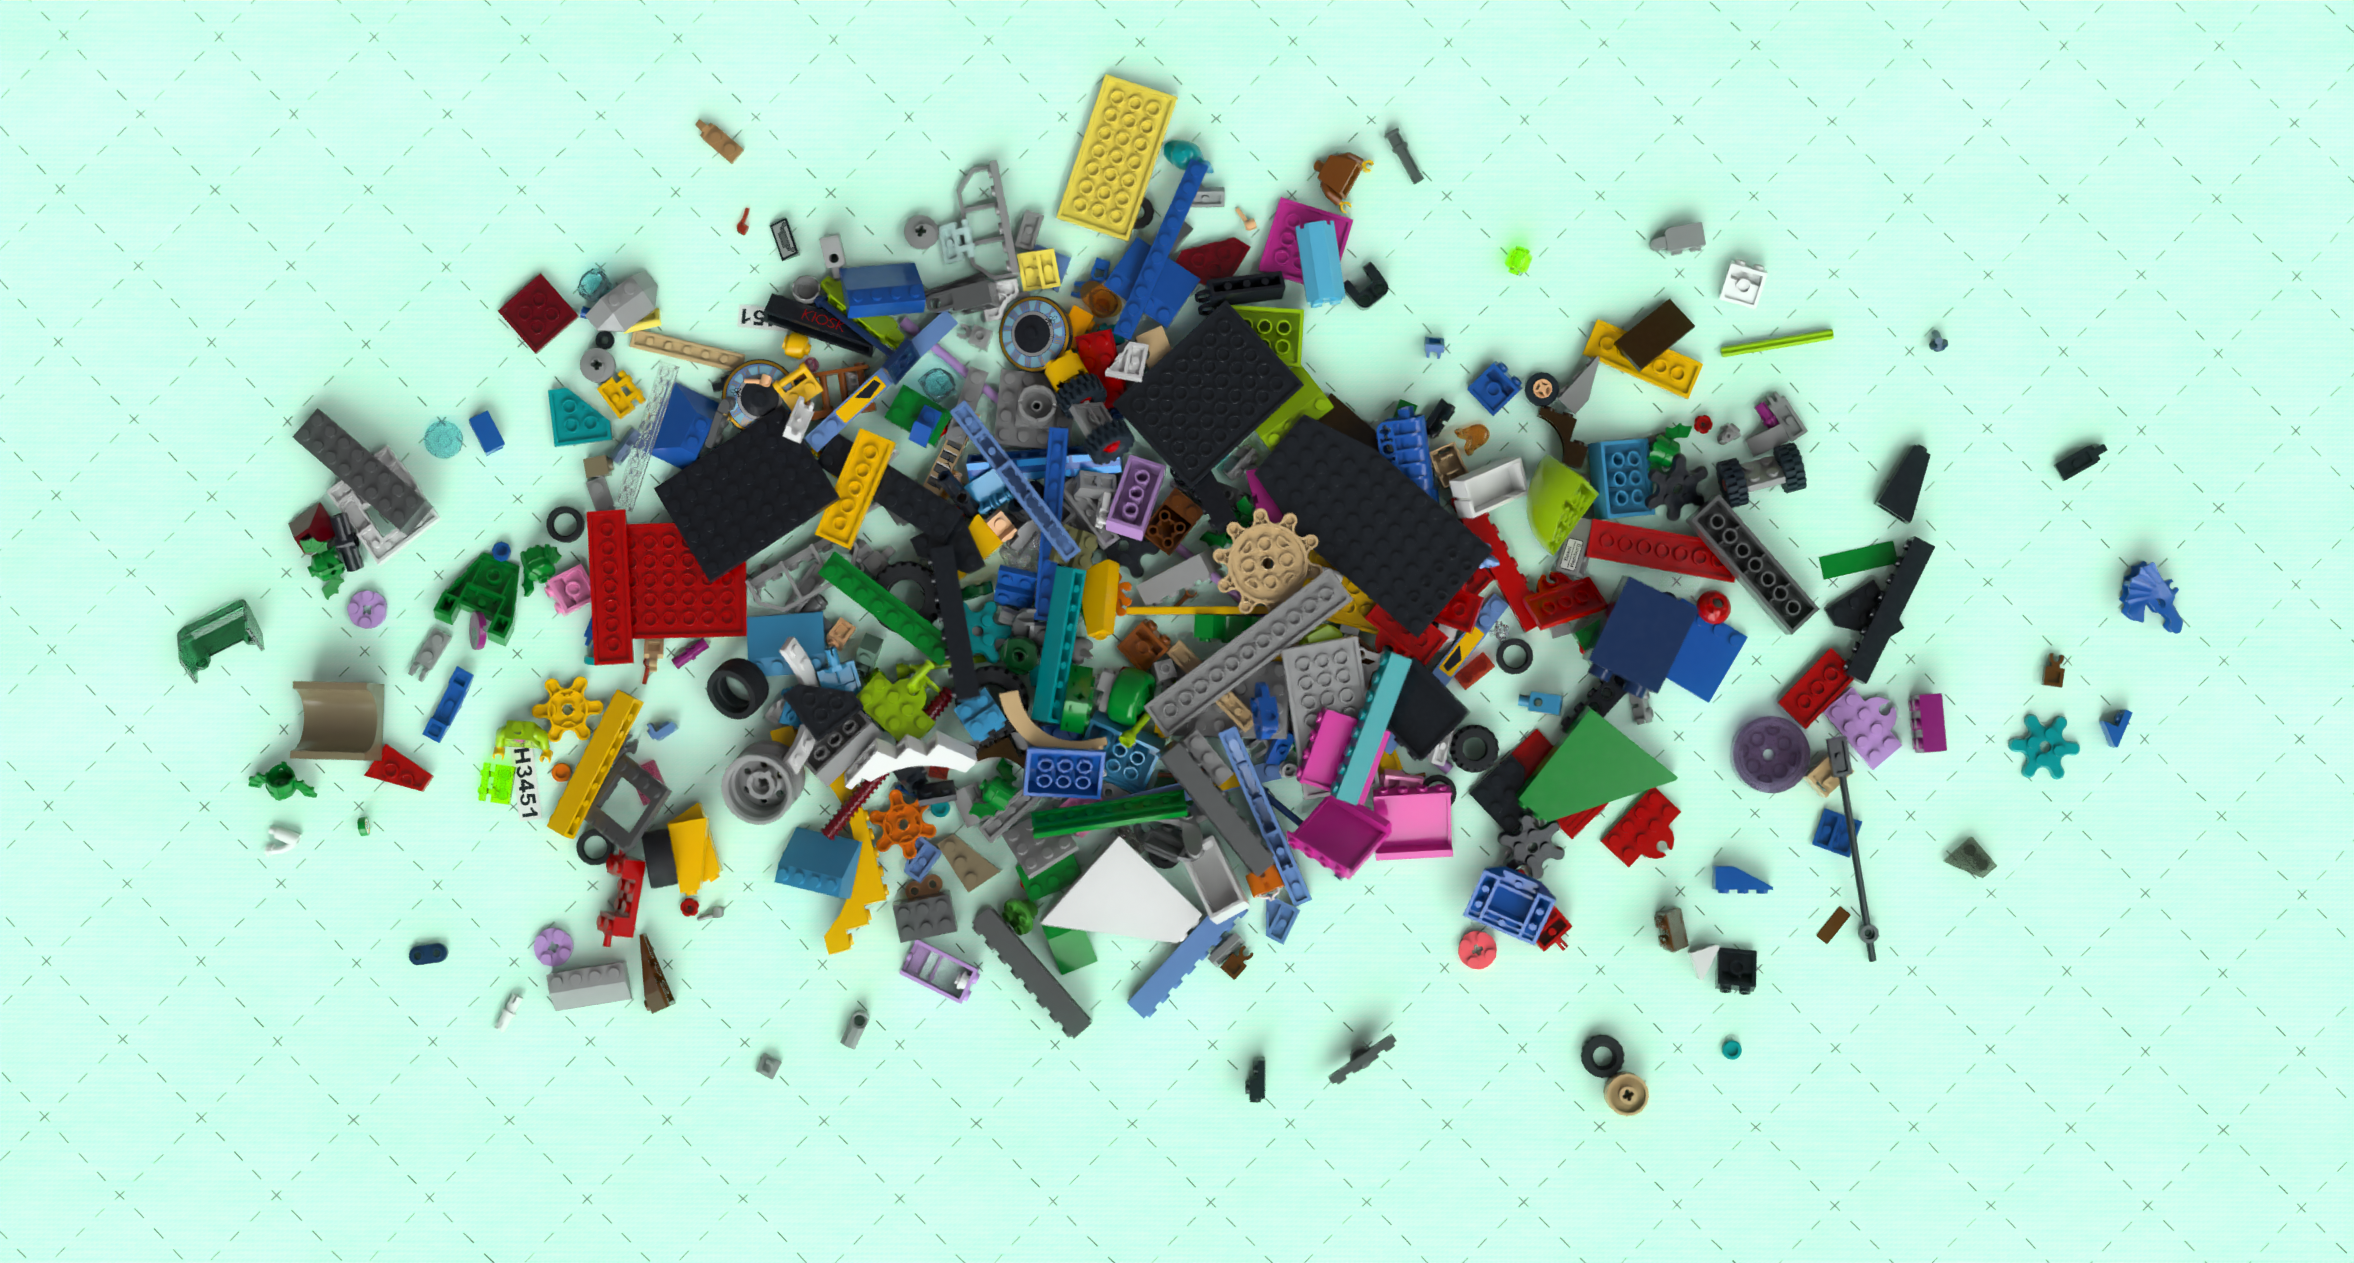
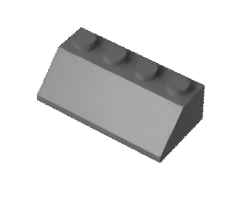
M860 710L820 741H815L813 749L804 764L828 787L855 762L875 738L879 739L883 733Z
M627 961L546 975L549 995L555 1011L632 999Z

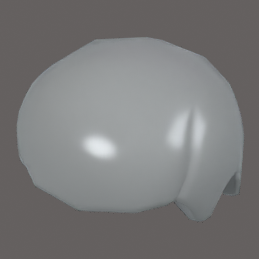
M808 275L798 277L792 284L793 297L798 302L804 304L813 303L814 299L821 292L820 283L814 277Z

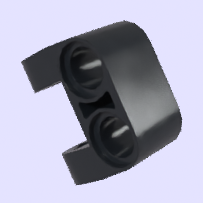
M1368 262L1362 269L1373 283L1359 293L1348 279L1343 282L1345 294L1362 311L1370 309L1384 298L1389 289L1387 282L1371 262ZM1379 284L1385 289L1380 294L1374 290V287ZM1362 296L1368 297L1370 303L1362 305L1359 299Z

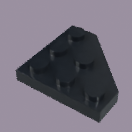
M963 516L945 545L924 532L910 539L917 556L928 560L927 555L930 554V549L953 545L958 571L970 575L986 567Z
M1873 579L1824 611L1835 627L1860 632L1864 624L1867 625L1870 619L1868 614L1872 607H1876L1878 603L1876 599L1881 590ZM1900 620L1891 636L1904 629Z
M797 684L782 695L816 742L864 708L856 695L851 691Z
M1510 754L1469 793L1498 825L1508 833H1512L1520 826L1519 816L1523 813V807L1517 803L1519 799L1514 795L1524 784V767Z

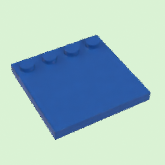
M1683 598L1680 599V601L1696 608L1695 605L1688 602L1687 600ZM1697 613L1666 678L1709 703L1748 637L1724 622L1720 624L1707 623Z

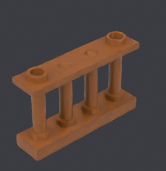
M865 362L853 363L854 367L813 373L816 378H819V383L824 390L821 392L823 401L822 411H815L811 421L823 420L836 409H833L830 403L826 376L838 375L843 403L849 397L845 373L857 371L860 387L866 382L864 370H870V365H865ZM803 373L802 375L794 379V381L801 382L807 377ZM811 399L804 404L809 406L811 403ZM872 402L861 413L877 411L876 403Z

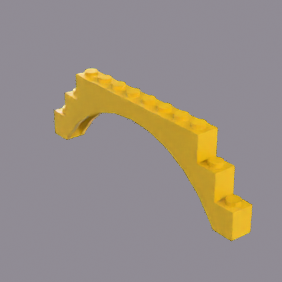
M787 726L770 731L772 741L780 742L791 748L798 729L794 730L793 726ZM845 771L829 785L842 805L845 804V800L848 801V796H852V792L857 790V784L852 790L845 787ZM863 807L858 809V813H854L855 816L851 817L849 822L852 828L853 840L862 841V847L851 899L847 898L840 915L824 935L829 956L852 950L851 945H854L852 933L848 934L847 931L870 925L869 920H872L869 909H865V906L887 900L886 896L890 895L887 884L882 882L881 877L885 876L882 865L878 866L876 858H880L877 846L873 847L872 840L875 837L872 828L868 829L867 821L870 818L867 809L863 810Z

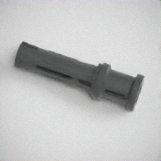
M1396 128L1385 134L1384 137L1390 142L1393 148L1392 152L1398 155L1413 185L1424 180V177L1407 149L1408 143L1404 142L1399 133L1400 129Z

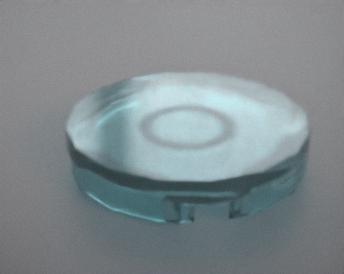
M438 421L427 428L424 435V444L431 455L442 459H449L461 450L463 435L456 424L449 421Z

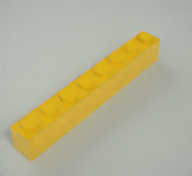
M616 690L546 827L564 837L575 838L644 704L643 701L626 692Z

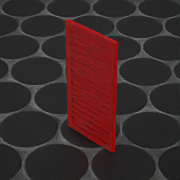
M1538 729L1533 731L1511 753L1524 767V783L1553 748V745ZM1609 803L1556 820L1559 822L1560 828L1571 839H1574Z

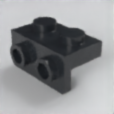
M953 779L915 786L919 807L957 800Z

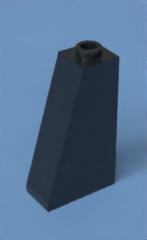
M1914 444L1909 447L1874 503L1905 524L1911 523L1931 456V454L1927 453V449L1920 444L1916 446Z

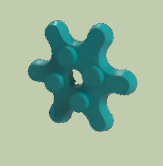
M993 601L985 602L982 610L979 612L971 611L968 605L963 602L972 654L981 653L989 663H997L1000 654L995 648V642L998 639L1010 638L1011 627L1009 625H998L994 622L993 616L997 611V605ZM979 627L983 633L981 636H975L972 633V629Z
M2028 714L2024 718V724L2028 729L2027 735L2022 739L2012 738L2008 743V747L2012 752H2022L2026 756V763L2021 769L2022 775L2026 778H2031L2039 768H2046L2053 779H2062L2065 771L2061 766V759L2066 755L2075 756L2080 752V745L2077 742H2068L2062 736V732L2067 726V719L2063 716H2057L2049 726H2043L2036 715ZM2044 741L2050 744L2048 752H2043L2040 749V745Z

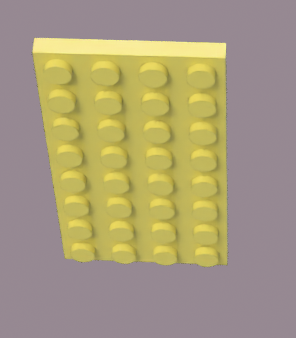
M1105 74L1056 218L1129 242L1178 97Z

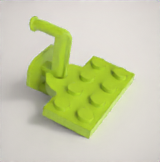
M928 659L925 660V663L919 669L911 663L909 666L915 674L910 679H901L894 684L878 672L856 696L864 706L862 710L898 742L906 734L922 740L936 724L922 711L927 700L925 689L929 686L937 693L940 692V688L926 676L928 671L934 668L933 662Z

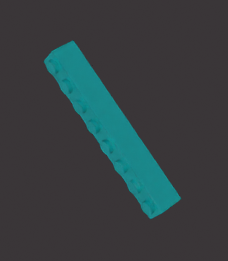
M1062 566L1056 567L1031 719L1061 724L1086 577L1085 570Z
M1388 650L1381 654L1378 670L1372 676L1371 688L1365 695V704L1358 713L1357 725L1352 729V738L1344 750V759L1338 766V775L1330 787V795L1336 799L1357 805L1412 662L1411 659Z

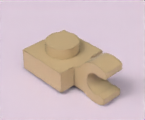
M645 639L644 658H649V672H657V661L664 657V639Z

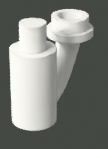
M271 826L268 833L274 835V839L286 844L280 847H276L275 844H267L264 854L270 858L272 855L292 850L295 846H298L302 834L281 826L278 828Z

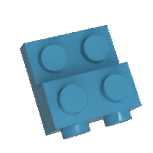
M986 688L979 691L981 699L965 701L953 709L974 741L979 740V742L988 738V733L993 729L998 731L1005 726L1004 722L1007 720Z

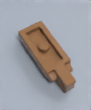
M699 119L695 124L702 131L700 136L729 163L733 164L745 151L711 122L709 125H706Z

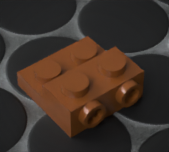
M1143 620L1117 646L1137 669L1147 671L1154 662L1159 660L1172 647L1170 644L1171 639L1166 634H1161L1157 630L1158 626L1153 620Z

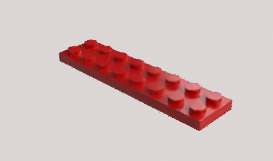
M626 510L587 512L594 665L634 664Z
M1591 519L1585 557L1735 583V577L1699 537Z

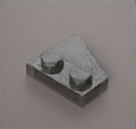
M1128 825L1114 827L1116 830L1114 832L1115 836H1120L1139 855L1146 851Z
M1972 836L1943 860L1944 863L1979 878H1984L1997 867L1995 862Z

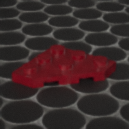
M1236 237L1199 247L1184 249L1175 262L1200 278L1199 284L1206 287L1207 280L1234 277L1251 246Z

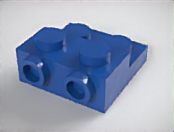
M1495 361L1467 388L1492 416L1522 389L1520 379L1515 375L1511 376L1507 372L1509 370L1508 367L1501 361L1499 363Z
M1000 564L994 601L998 602L1001 606H1017L1020 610L1032 607L1035 597L1037 573Z

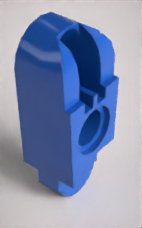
M1257 682L1255 684V697H1250L1254 731L1258 740L1270 739L1279 728V712L1276 697H1270L1266 682Z

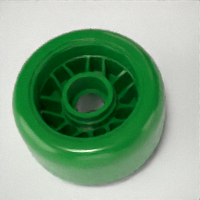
M1134 667L1124 668L1115 679L1107 702L1108 717L1114 722L1132 728L1146 712L1144 706L1154 699L1156 692L1154 676Z

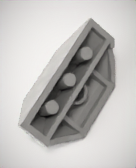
M646 270L632 275L603 296L589 310L585 317L597 331L626 332L655 310L658 285Z

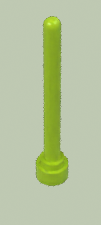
M984 655L973 656L974 664L987 662ZM950 660L945 661L942 667L933 662L934 668L930 670L951 667ZM896 664L898 679L906 678L909 673H914L908 664ZM917 664L915 666L919 669L923 664Z
M1147 711L1131 730L1124 731L1120 735L1119 741L1123 746L1131 748L1136 742V735L1151 718Z

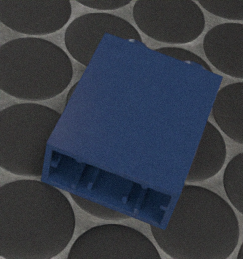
M1622 575L1582 659L1591 663L1587 673L1606 682H1609L1612 674L1626 680L1622 690L1640 699L1644 698L1647 691L1658 694L1699 610L1631 576Z

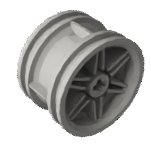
M772 740L752 743L727 767L721 782L722 797L730 812L738 819L754 825L773 823L780 819L800 797L805 786V769L802 766L798 774H793L787 764L782 761L790 749L788 746ZM760 799H766L767 802L763 803Z

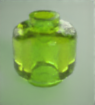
M1521 246L1511 248L1505 260V265L1509 268L1508 272L1519 275L1520 272L1526 273L1533 259L1530 250Z

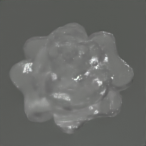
M1501 620L1496 621L1494 629L1489 630L1490 637H1496L1499 643L1506 641V638L1509 636V626L1503 624Z

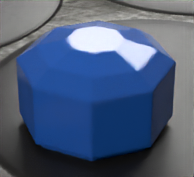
M504 542L494 544L492 554L495 560L503 562L509 559L511 555L509 544Z

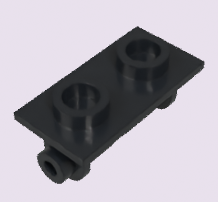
M1442 398L1426 420L1427 435L1430 439L1439 437V434L1445 427L1443 422H1448L1453 413H1455L1456 407L1450 403L1448 404Z

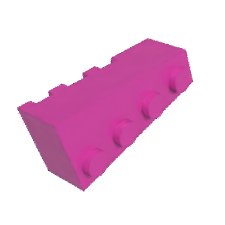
M1258 468L1246 471L1255 510L1259 508L1266 510L1271 523H1280L1284 515L1254 474Z

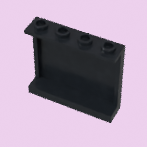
M1413 657L1386 729L1395 736L1394 740L1399 746H1405L1409 750L1407 753L1414 761L1417 759L1423 761L1471 711L1417 657Z

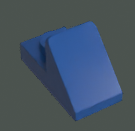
M924 405L917 421H914L908 440L926 448L942 413Z
M2126 709L2117 712L2113 719L2114 725L2106 721H2099L2109 747L2118 748L2133 712Z

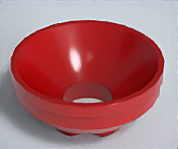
M1709 590L1698 598L1696 609L1699 610V616L1707 623L1720 624L1730 615L1731 603L1722 592ZM1713 599H1719L1722 602V607H1715Z

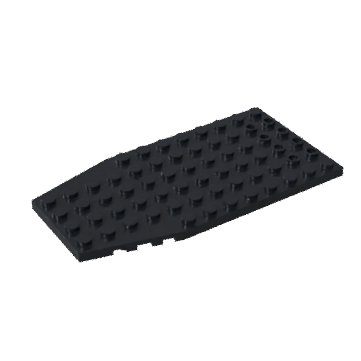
M1303 414L1254 472L1283 515L1292 513L1297 517V524L1294 528L1299 537H1305L1310 534L1315 535L1318 538V545L1313 550L1417 639L1493 552L1490 546L1376 449Z

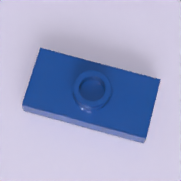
M1288 730L1287 739L1272 740L1263 759L1266 764L1280 765L1285 761L1294 742L1293 731Z

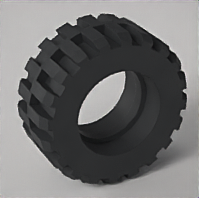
M898 561L892 565L889 564L877 574L874 581L888 592L897 582L902 580H912L918 583L924 591L925 600L922 608L917 613L931 624L938 619L937 611H941L940 603H935L934 592H937L936 584L932 585L930 574L933 572L930 569L913 561ZM877 619L882 626H884L888 630L893 631L891 628H889L887 625H885L883 622Z
M995 665L982 666L976 669L979 689L988 684H997L1007 692L1018 690L1022 706L1027 714L1029 696L1024 683L1015 673ZM957 698L955 699V705H956V707L963 703V702H959V703H958V702H957ZM1006 714L1004 715L1007 719L1004 722L1005 726L998 731H995V729L988 733L989 739L1008 736L1016 730Z

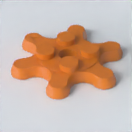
M894 789L889 793L891 803L889 810L886 812L874 810L869 815L871 823L880 825L883 828V836L876 842L878 851L886 852L892 845L898 844L903 850L904 857L913 859L917 854L915 847L917 838L921 836L933 838L936 835L937 829L934 825L927 824L922 819L923 812L929 805L919 807L918 798L914 803L907 804L903 799L902 792ZM903 819L909 822L905 830L899 827V823Z

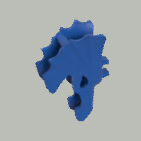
M2141 561L2138 565H2132L2130 574L2123 577V585L2121 586L2123 593L2119 598L2124 604L2121 613L2132 621L2143 623L2145 606H2147L2151 612L2159 613L2165 619L2162 626L2167 632L2180 633L2183 620L2173 605L2175 594L2179 591L2178 587L2173 589L2169 587L2170 583L2173 582L2172 579L2164 581L2154 562L2147 564L2146 561Z

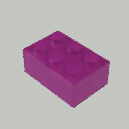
M1942 693L1910 696L1911 700H1908L1909 711H1912L1910 728L1914 731V738H1912L1913 750L1915 749L1916 753L1947 751Z

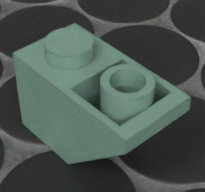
M868 633L863 637L854 661L859 677L867 680L870 679L884 639Z

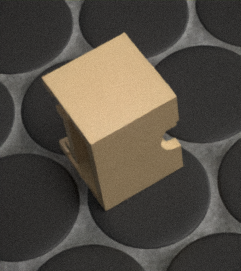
M1162 326L1135 337L1136 343L1149 345V358L1145 364L1149 370L1172 350Z
M1455 441L1430 452L1432 470L1441 490L1451 487L1450 480L1469 473ZM1447 448L1450 449V451H1447V452H1445V453H1443V454L1438 455V452H1442V451L1446 450Z
M1828 752L1817 764L1802 775L1803 779L1821 798H1827L1840 785L1839 777L1833 778L1831 775ZM1816 782H1818V783L1821 785V787L1825 789V791H1823V790L1816 784Z

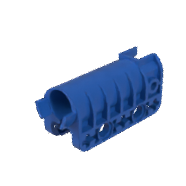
M1413 405L1401 407L1398 410V417L1387 418L1377 427L1379 453L1440 504L1438 486H1434L1425 415H1414ZM1387 444L1392 445L1394 451H1390L1387 447Z

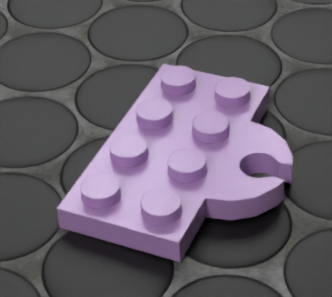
M1850 687L1822 713L1841 735L1847 736V742L1871 770H1874L1902 746L1890 731L1896 722V709L1891 707L1887 715H1882L1879 712V707L1887 704L1889 700L1881 697H1872L1864 701L1856 690Z

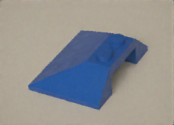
M674 381L640 450L683 470L700 459L699 454L707 440L720 403Z
M1506 866L1484 868L1463 916L1535 946L1556 902V897L1541 881Z

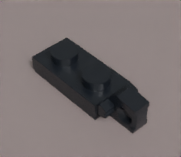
M2101 444L2096 448L2093 445L2086 446L2054 464V467L2062 481H2066L2101 460L2099 455L2108 449L2105 444Z

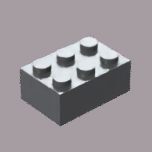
M950 890L893 902L892 907L900 943L957 932L958 930Z

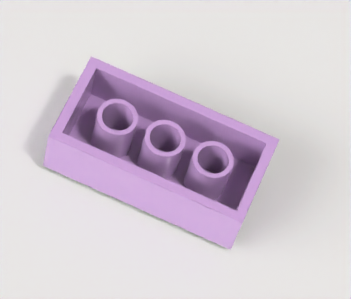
M1129 455L1106 519L1105 530L1136 540H1143L1165 478L1166 465Z

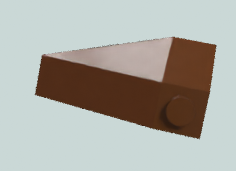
M646 933L639 935L644 997L646 999L644 1000V1005L647 1011H651L653 1014L676 1004L648 936Z

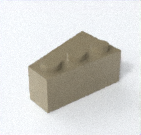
M955 833L937 844L968 893L1002 871Z

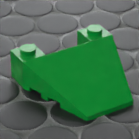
M484 552L467 568V571L461 577L454 581L455 583L448 590L446 589L441 594L433 609L435 619L453 626L461 609L469 613L482 612L485 619L491 621L487 630L488 640L506 647L515 627L520 566L508 561H497L493 555Z

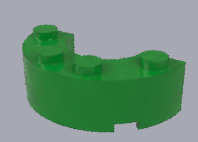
M1195 614L1194 637L1199 638V642H1211L1212 638L1222 639V643H1230L1263 617Z

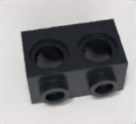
M913 766L892 771L909 794L916 790V785L928 782L925 776L927 771L923 766Z

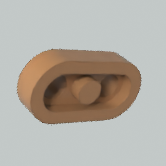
M936 874L928 875L921 884L916 880L910 882L906 886L905 894L908 898L937 893L942 889L943 881ZM931 880H934L936 882V886L934 888L930 887L929 882ZM913 887H916L918 889V893L916 895L912 894L911 892Z

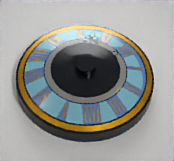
M1028 296L1016 301L1007 309L1000 323L999 343L1002 352L1013 366L1022 371L1032 373L1045 372V364L1052 359L1056 361L1061 358L1062 354L1070 350L1072 345L1073 328L1069 315L1059 303L1047 297Z
M766 359L749 360L734 368L726 378L722 388V399L728 396H733L736 399L735 408L728 415L730 422L743 431L781 405L785 407L791 416L793 411L790 410L772 385L774 381H779L790 374L789 371L780 364ZM762 374L769 375L772 378L769 387L755 383H744V378L761 379ZM793 380L783 388L787 391L795 386L796 382Z

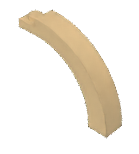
M1018 690L999 693L1001 705L1010 723L1023 738L1036 747L1092 748L1102 750L1104 749L1103 746L1107 745L1105 736L1082 741H1068L1048 735L1039 729L1027 716Z

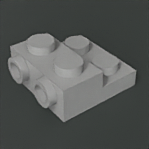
M1105 667L1102 674L1097 675L1095 685H1097V690L1104 692L1103 695L1099 694L1096 705L1099 706L1098 710L1107 713L1109 694L1117 675H1115L1116 671Z

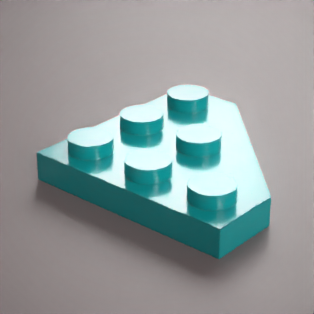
M568 388L548 390L554 445L556 448L613 440L611 421Z

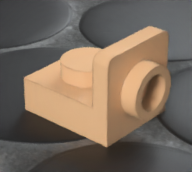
M1000 509L985 520L1002 542L1010 540L1017 532L1016 527Z
M840 617L829 631L826 642L830 647L836 646L837 650L841 652L846 642L855 632L856 627Z

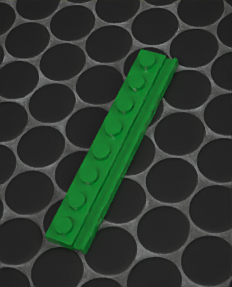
M834 551L818 574L942 667L946 661L944 649H948L946 641L942 642L941 631Z
M1184 789L1031 812L1034 839L1188 816Z

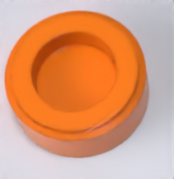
M558 763L552 768V777L556 781L565 782L571 778L572 769L568 764Z

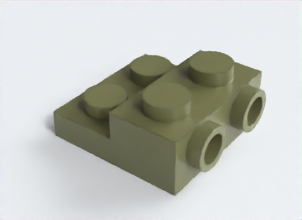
M1061 523L1081 551L1065 562L1052 546L1049 560L1065 567L1085 570L1087 572L1092 566V552L1098 546L1097 536Z

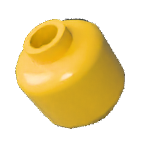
M796 332L786 335L782 345L785 355L800 360L805 355H809L812 347L807 336Z

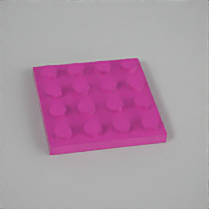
M1281 197L1258 271L1264 273L1282 271L1284 279L1304 285L1295 227L1300 225V229H1302L1304 224L1317 221H1327L1329 225L1330 221H1334L1341 262L1353 219Z

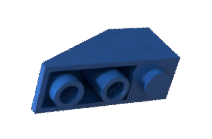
M1712 866V889L1718 890V893H1729V890H1737V893L1748 894L1749 890H1756L1757 894H1768V890H1773L1772 886L1734 866Z

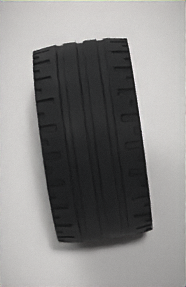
M731 658L725 661L711 674L707 681V694L710 702L721 714L731 719L741 720L754 714L764 704L769 693V685L762 670L744 658ZM727 676L743 684L750 697L749 701L739 698L731 691L726 681Z
M656 829L645 832L642 836V844L651 889L678 884L669 829Z

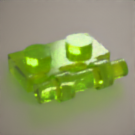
M484 762L483 770H480L482 777L477 791L479 793L478 800L486 801L487 794H491L490 802L511 805L516 767L496 764L495 771H490L491 763ZM489 777H494L492 788H488Z

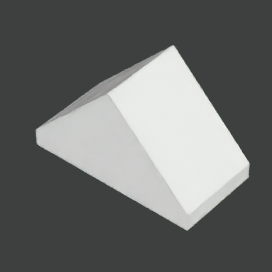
M1712 944L1688 952L1697 979L1704 980L1720 946Z

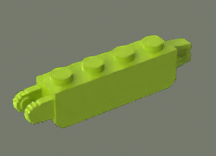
M830 276L826 277L821 281L820 287L828 294V302L847 315L841 280L838 282ZM892 317L852 318L854 322L883 344H888L895 350L904 341V334L898 330V324Z

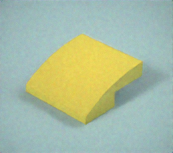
M1054 248L1017 254L1024 292L1061 286Z

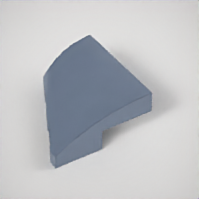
M631 426L609 457L621 465L632 452L630 448L641 436V433Z

